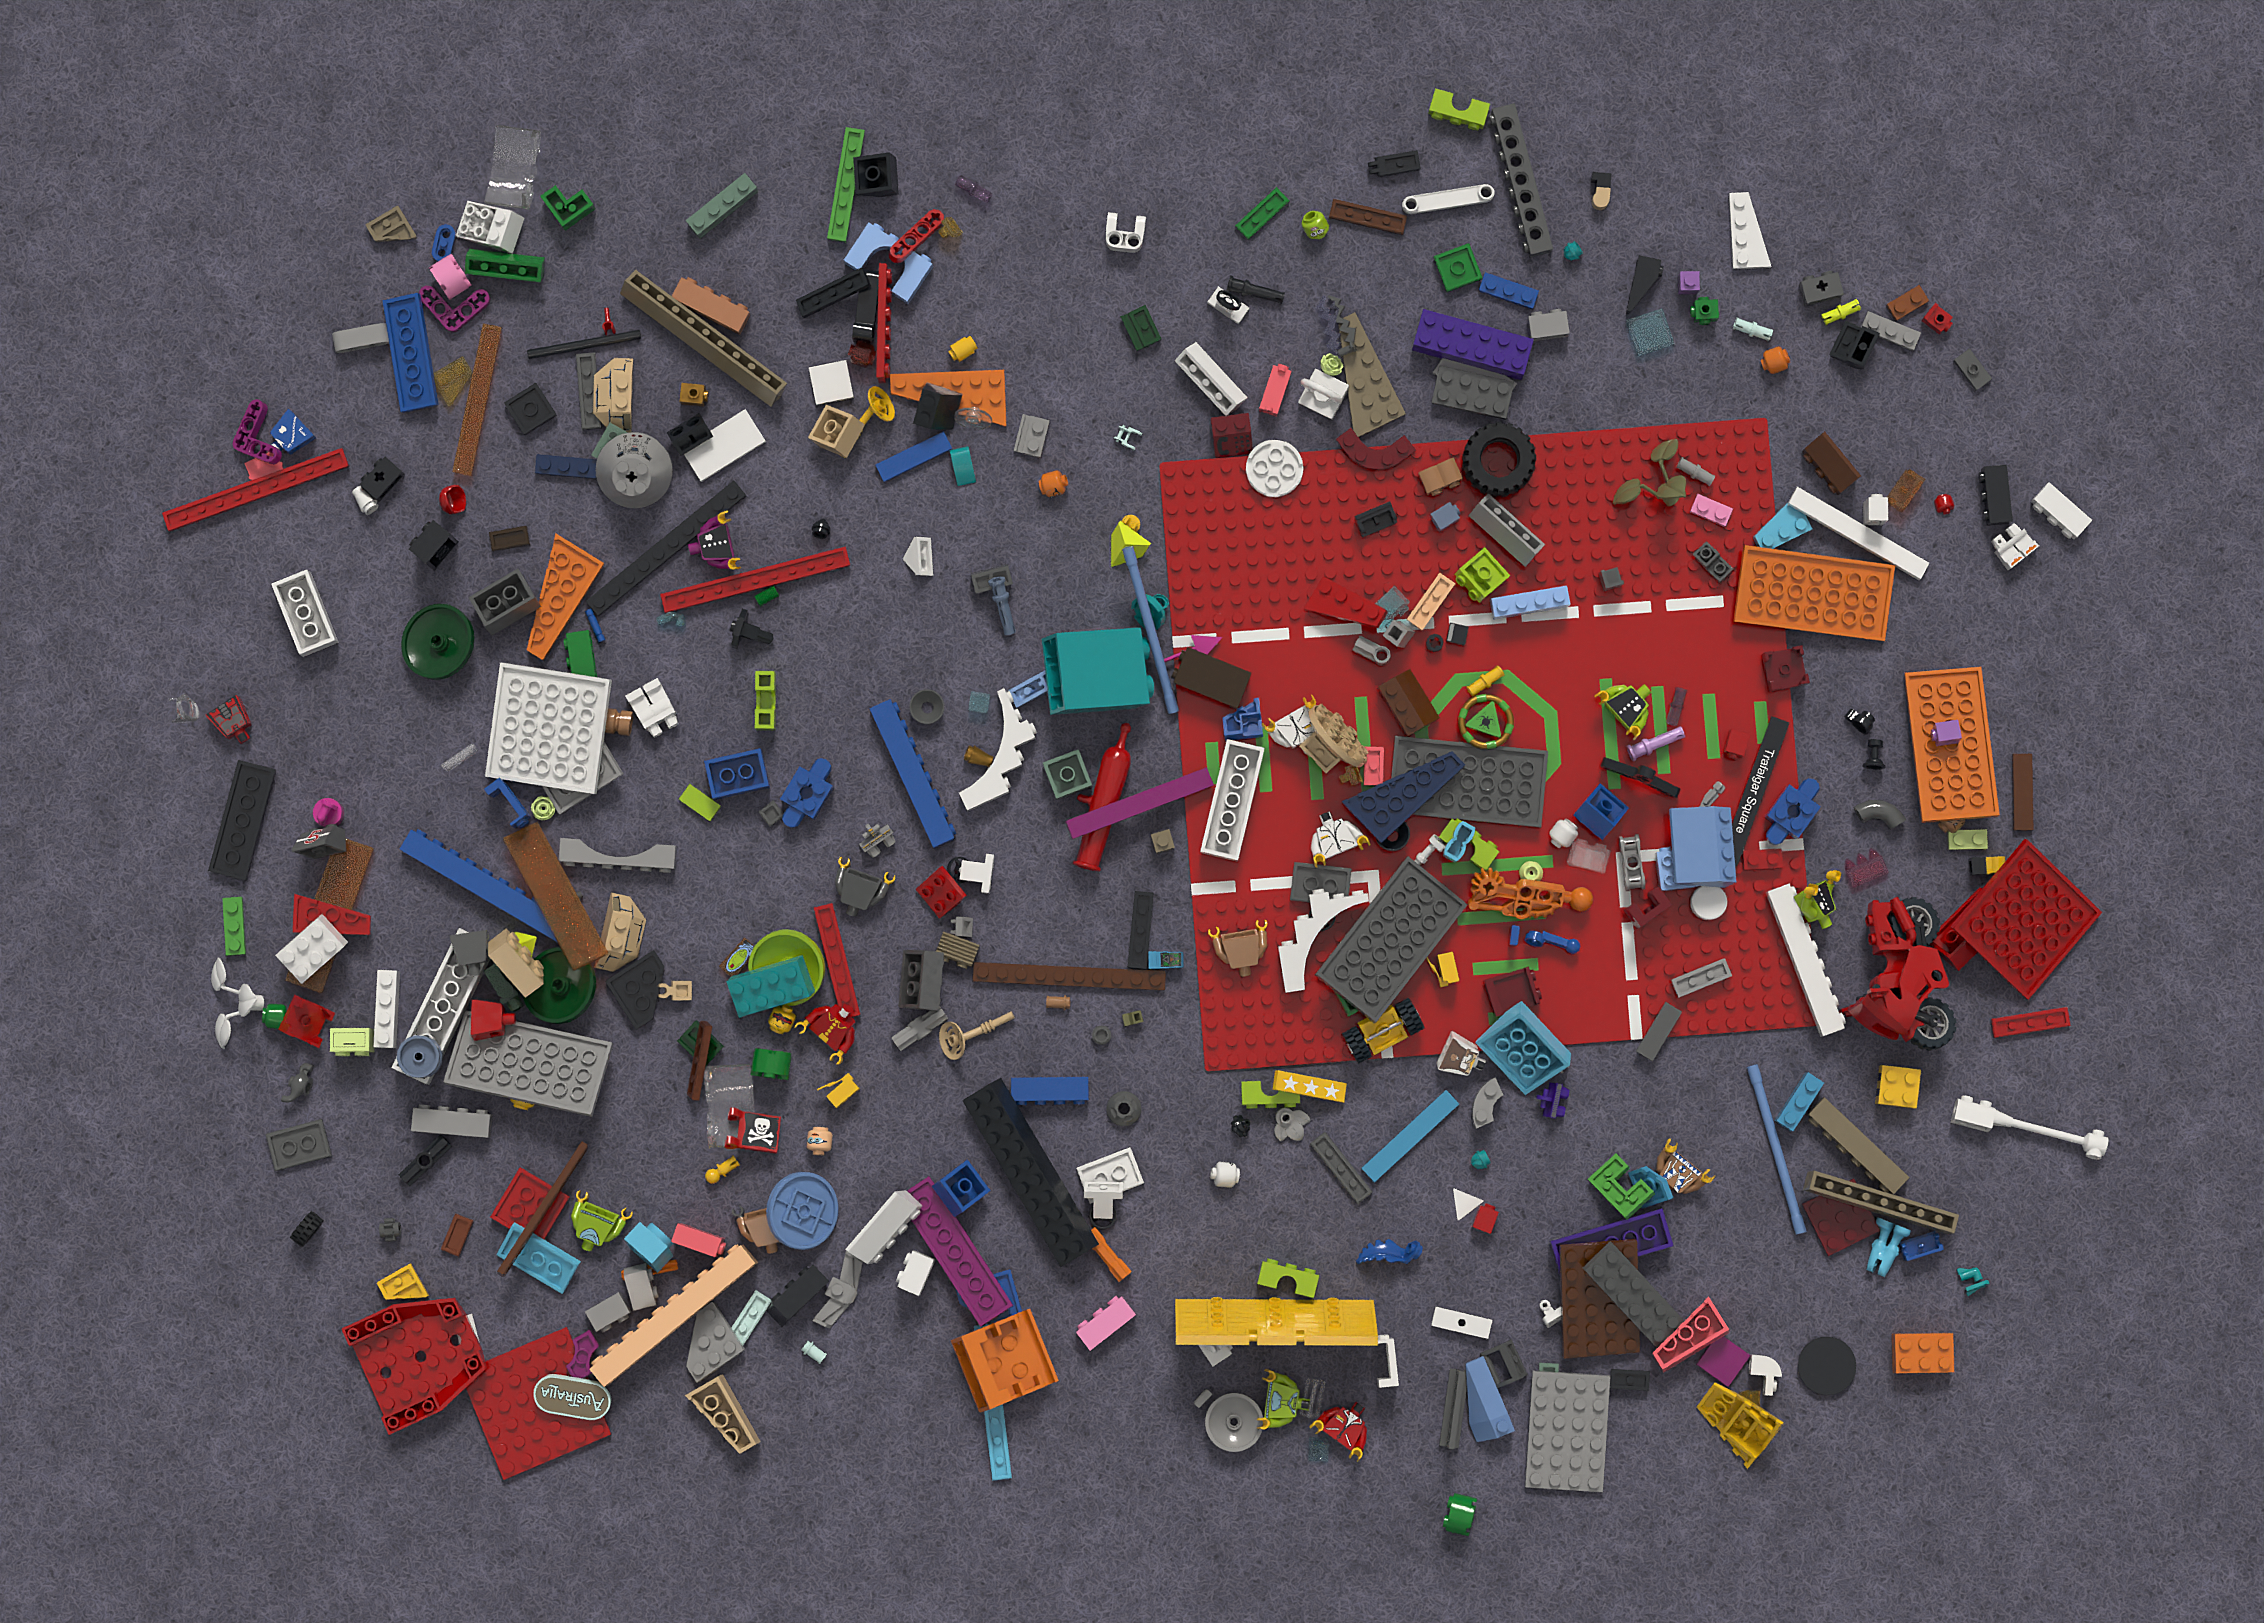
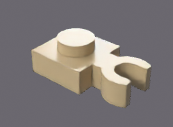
M671 981V986L664 983L658 984V987L665 988L664 994H658L660 998H666L671 995V1000H692V981Z

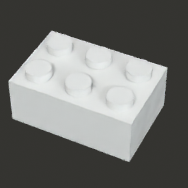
M321 914L275 956L302 984L339 952L348 941Z

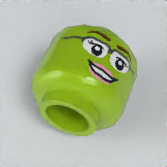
M1309 211L1304 215L1301 225L1308 238L1322 239L1325 237L1329 230V224L1323 213Z

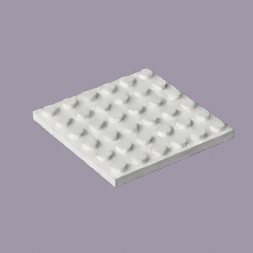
M500 663L485 777L497 779L500 777L504 780L597 794L612 679Z

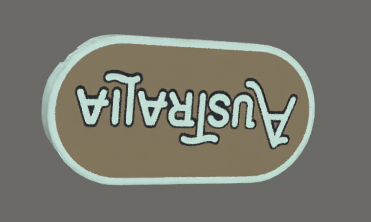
M549 1374L540 1379L534 1388V1400L537 1406L547 1413L596 1420L603 1417L611 1405L609 1391L598 1381Z

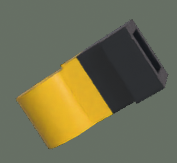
M2005 856L1969 858L1970 876L1996 873L2004 864Z

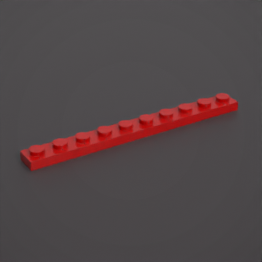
M340 448L163 512L162 515L170 532L350 466L344 449Z
M845 546L660 595L664 611L669 613L851 565Z

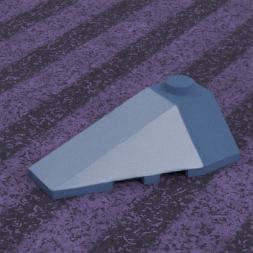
M1484 1356L1465 1363L1469 1425L1476 1442L1496 1439L1514 1432V1427Z

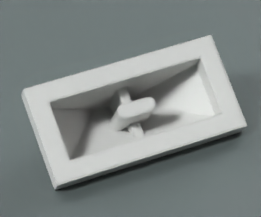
M914 537L903 557V560L916 575L933 576L931 538Z

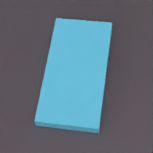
M514 1222L496 1255L505 1260L525 1228ZM533 1233L513 1265L563 1294L581 1261Z

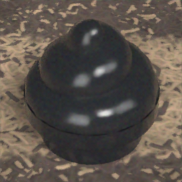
M823 518L816 521L812 525L811 530L814 537L825 539L830 534L831 528L826 519Z

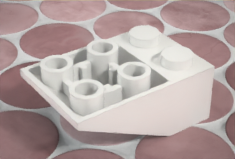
M467 201L456 237L513 254L524 217L511 210Z

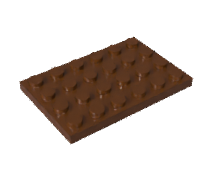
M1637 1240L1611 1241L1638 1270ZM1610 1241L1559 1245L1562 1356L1564 1359L1640 1352L1639 1329L1582 1269Z

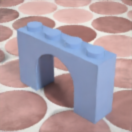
M868 223L845 257L844 263L854 270L861 267L865 268L875 253L881 250H890L891 246L899 238L892 233L890 235L884 233V229L876 223L874 225ZM903 248L897 253L901 255ZM915 251L904 260V272L891 291L892 295L906 304H909L933 268L929 257L924 254L920 256Z

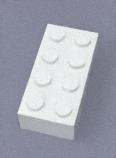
M304 570L271 584L299 655L304 657L339 643L310 571Z

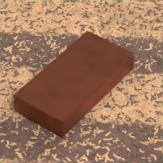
M455 1213L441 1250L459 1257L474 1220Z

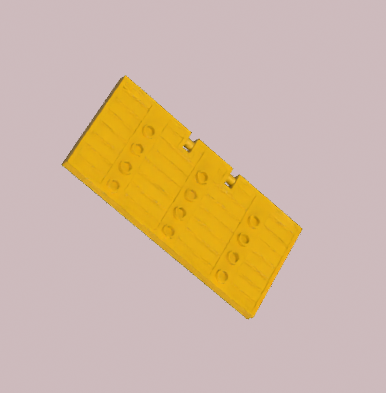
M1213 1297L1211 1299H1175L1176 1345H1249V1342H1257V1345H1296L1297 1342H1304V1345L1378 1346L1374 1300H1339L1337 1298H1328L1327 1300L1280 1299L1277 1297L1269 1299H1222L1220 1297Z

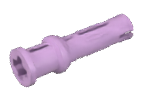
M1679 726L1652 739L1647 740L1644 738L1635 745H1627L1628 754L1632 761H1636V758L1645 754L1650 755L1657 748L1685 738L1684 731Z

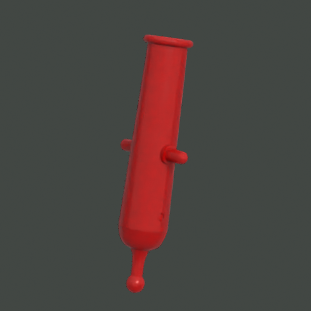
M1123 723L1120 726L1121 733L1117 744L1105 751L1093 795L1079 794L1077 796L1079 802L1087 803L1090 806L1089 812L1120 800L1131 764L1130 753L1125 750L1127 734L1131 731L1129 723ZM1111 825L1082 836L1077 859L1073 861V865L1100 872L1099 864Z

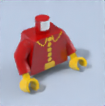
M834 1004L832 1007L826 1005L815 1008L805 1017L803 1022H797L794 1027L796 1028L797 1025L802 1024L804 1030L799 1033L802 1034L805 1032L806 1026L810 1024L808 1027L834 1051L839 1050L838 1053L830 1056V1061L836 1055L839 1057L836 1065L842 1063L843 1054L848 1052L855 1041V1029L853 1028L855 1020L850 1016L853 1009L847 1004H844L842 1007Z

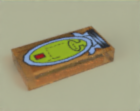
M744 937L719 967L730 977L738 975L749 963V957L754 945Z

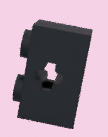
M386 456L375 462V468L370 473L364 474L361 478L362 482L359 484L378 502L404 476V473ZM379 474L383 476V481L377 478Z

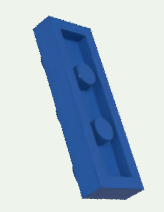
M1486 272L1479 288V292L1529 309H1533L1539 290Z

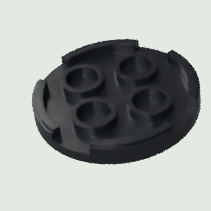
M1834 1337L1815 1338L1808 1342L1799 1354V1376L1806 1387L1816 1393L1823 1395L1837 1394L1845 1390L1855 1377L1856 1359L1854 1353L1840 1339Z

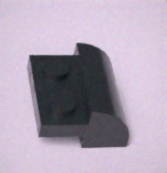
M1845 321L1829 355L1832 358L1847 363L1852 368L1862 370L1873 351L1880 333Z

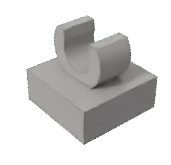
M956 917V919L951 920V923L956 924V930H951V934L960 937H972L973 918Z

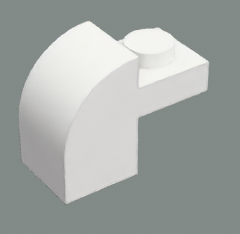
M1750 1354L1748 1374L1764 1375L1763 1395L1773 1396V1392H1776L1777 1380H1774V1376L1782 1377L1780 1366L1770 1357Z

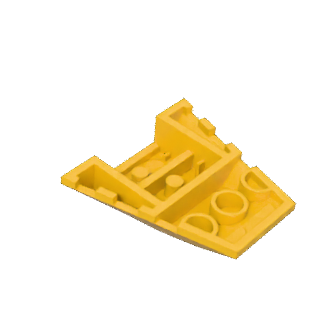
M1717 1383L1711 1386L1697 1405L1698 1410L1712 1427L1716 1426L1721 1432V1438L1724 1441L1727 1439L1732 1445V1451L1735 1455H1740L1745 1461L1743 1464L1747 1469L1765 1450L1784 1425V1422L1760 1406Z

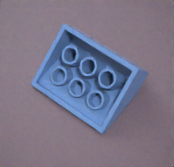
M1709 806L1669 809L1675 884L1725 888L1736 883L1731 808Z

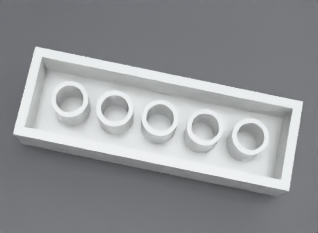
M1227 739L1200 853L1238 862L1265 748Z

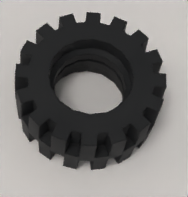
M310 1211L293 1231L290 1238L299 1246H305L324 1220L313 1211Z

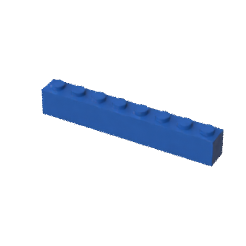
M891 699L869 708L933 848L935 849L955 840L953 835L957 833L952 823L948 825L945 819L948 817L944 806H939L937 800L940 799L936 788L932 790L929 784L933 781L928 771L924 773L922 765H924L923 759L920 754L916 755L913 748L917 746L912 736L908 738L905 732L909 729L905 720L900 721L898 713H900L897 703H892Z

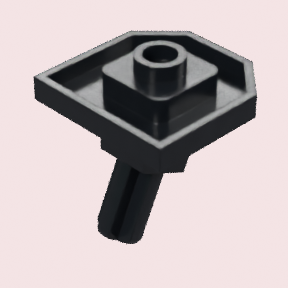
M742 608L737 620L732 621L730 632H733L731 647L738 649L741 637L771 644L774 639L773 634L761 630L760 627L746 623L748 610Z

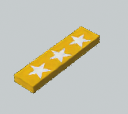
M1276 1070L1272 1090L1342 1103L1345 1100L1347 1083Z

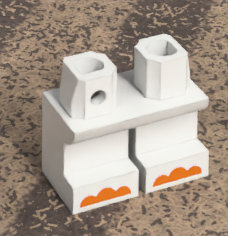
M2015 523L2005 530L2012 539L2006 542L2001 535H1998L1991 541L1996 549L1994 553L2007 570L2011 569L2039 547L2036 541L2029 537L2026 530H2021Z

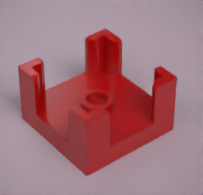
M294 995L278 1030L319 1048L323 1041L322 1038L318 1037L326 1019L332 1021L335 1013L323 1006Z

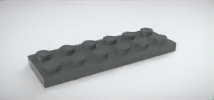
M1611 1241L1582 1268L1656 1348L1684 1322L1680 1315Z

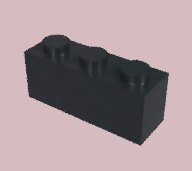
M2007 465L1985 466L1978 473L1979 483H1982L1983 486L1980 498L1981 502H1984L1985 510L1982 511L1983 521H1986L1987 526L2010 524L2013 519Z

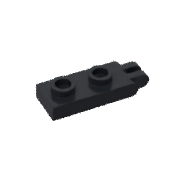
M1418 150L1375 157V161L1368 162V167L1376 166V169L1369 170V174H1377L1378 177L1421 170Z

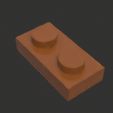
M1920 285L1886 306L1895 321H1898L1929 302V299Z

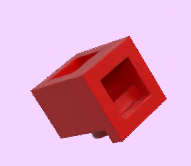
M1935 303L1921 321L1940 334L1942 331H1948L1953 324L1951 322L1953 317ZM1937 316L1942 317L1943 321H1937Z

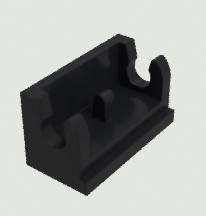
M1390 501L1354 517L1362 538L1398 523Z

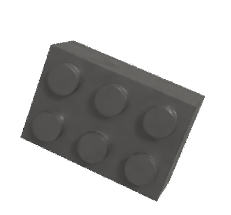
M903 950L899 1008L939 1010L942 968L944 965L943 952Z

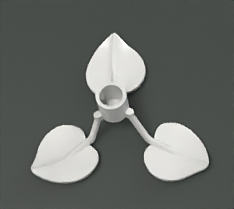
M217 958L211 974L213 988L216 991L222 988L239 994V1011L227 1014L226 1016L220 1014L216 1021V1038L221 1048L225 1049L231 1033L228 1020L237 1015L245 1017L250 1013V1010L261 1011L264 1007V998L262 995H255L247 984H243L239 991L226 987L224 984L226 980L225 968L221 959Z

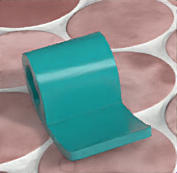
M969 447L950 450L957 485L975 483L976 479Z

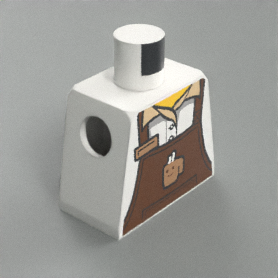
M1451 1031L1438 1058L1437 1067L1439 1070L1467 1076L1472 1067L1482 1071L1486 1060L1477 1057L1479 1050L1475 1044Z

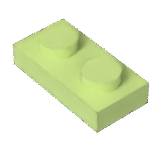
M1987 829L1958 830L1956 833L1948 831V850L1988 849Z

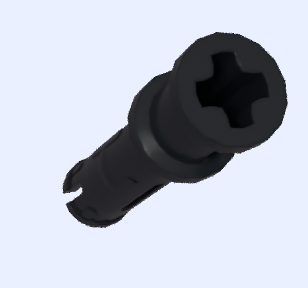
M1230 275L1226 289L1229 292L1240 293L1241 296L1251 295L1282 304L1285 292L1251 284L1247 279L1245 281L1236 279L1232 275Z

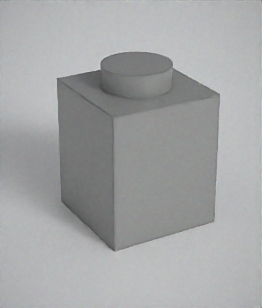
M1393 620L1383 636L1397 647L1405 648L1415 632L1403 622Z

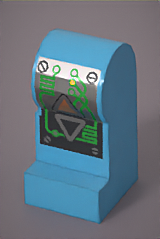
M1148 951V970L1184 968V952Z

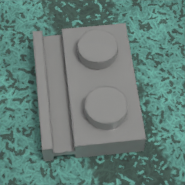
M1023 414L1014 452L1041 458L1050 420Z

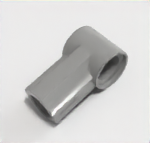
M1359 636L1352 651L1374 661L1379 666H1385L1389 663L1390 651L1388 648ZM1379 652H1385L1387 658L1381 661L1377 659L1376 655Z

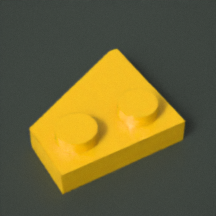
M411 1263L377 1282L386 1300L429 1296Z

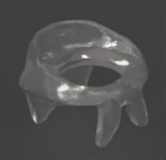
M182 694L178 698L169 699V701L176 700L177 718L173 719L172 723L188 724L199 719V708L188 695ZM183 701H186L189 705V715L184 712L181 706Z

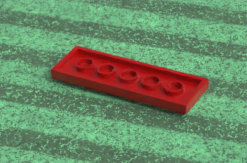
M879 263L876 370L878 383H886V378H890V367L887 364V359L891 357V349L887 345V340L891 341V329L888 326V322H891L892 313L888 303H892L891 288H889V284H892L891 269H888L887 263Z

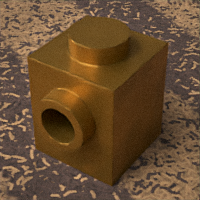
M681 383L679 402L682 405L704 407V402H708L709 391L706 390L705 385Z

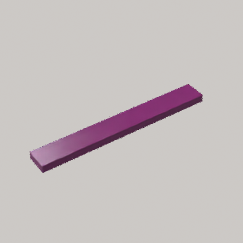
M1204 768L1069 819L1065 823L1071 838L1075 839L1214 786L1208 769Z

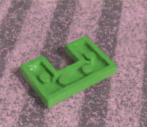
M1614 1154L1588 1178V1181L1627 1220L1652 1198L1655 1193L1642 1179L1626 1191L1617 1180L1630 1168L1617 1154Z

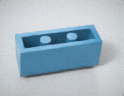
M1809 1072L1805 1073L1774 1121L1788 1131H1794L1824 1082Z

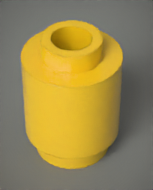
M968 336L950 345L951 350L948 352L954 361L958 360V362H961L974 354L978 347L972 337Z

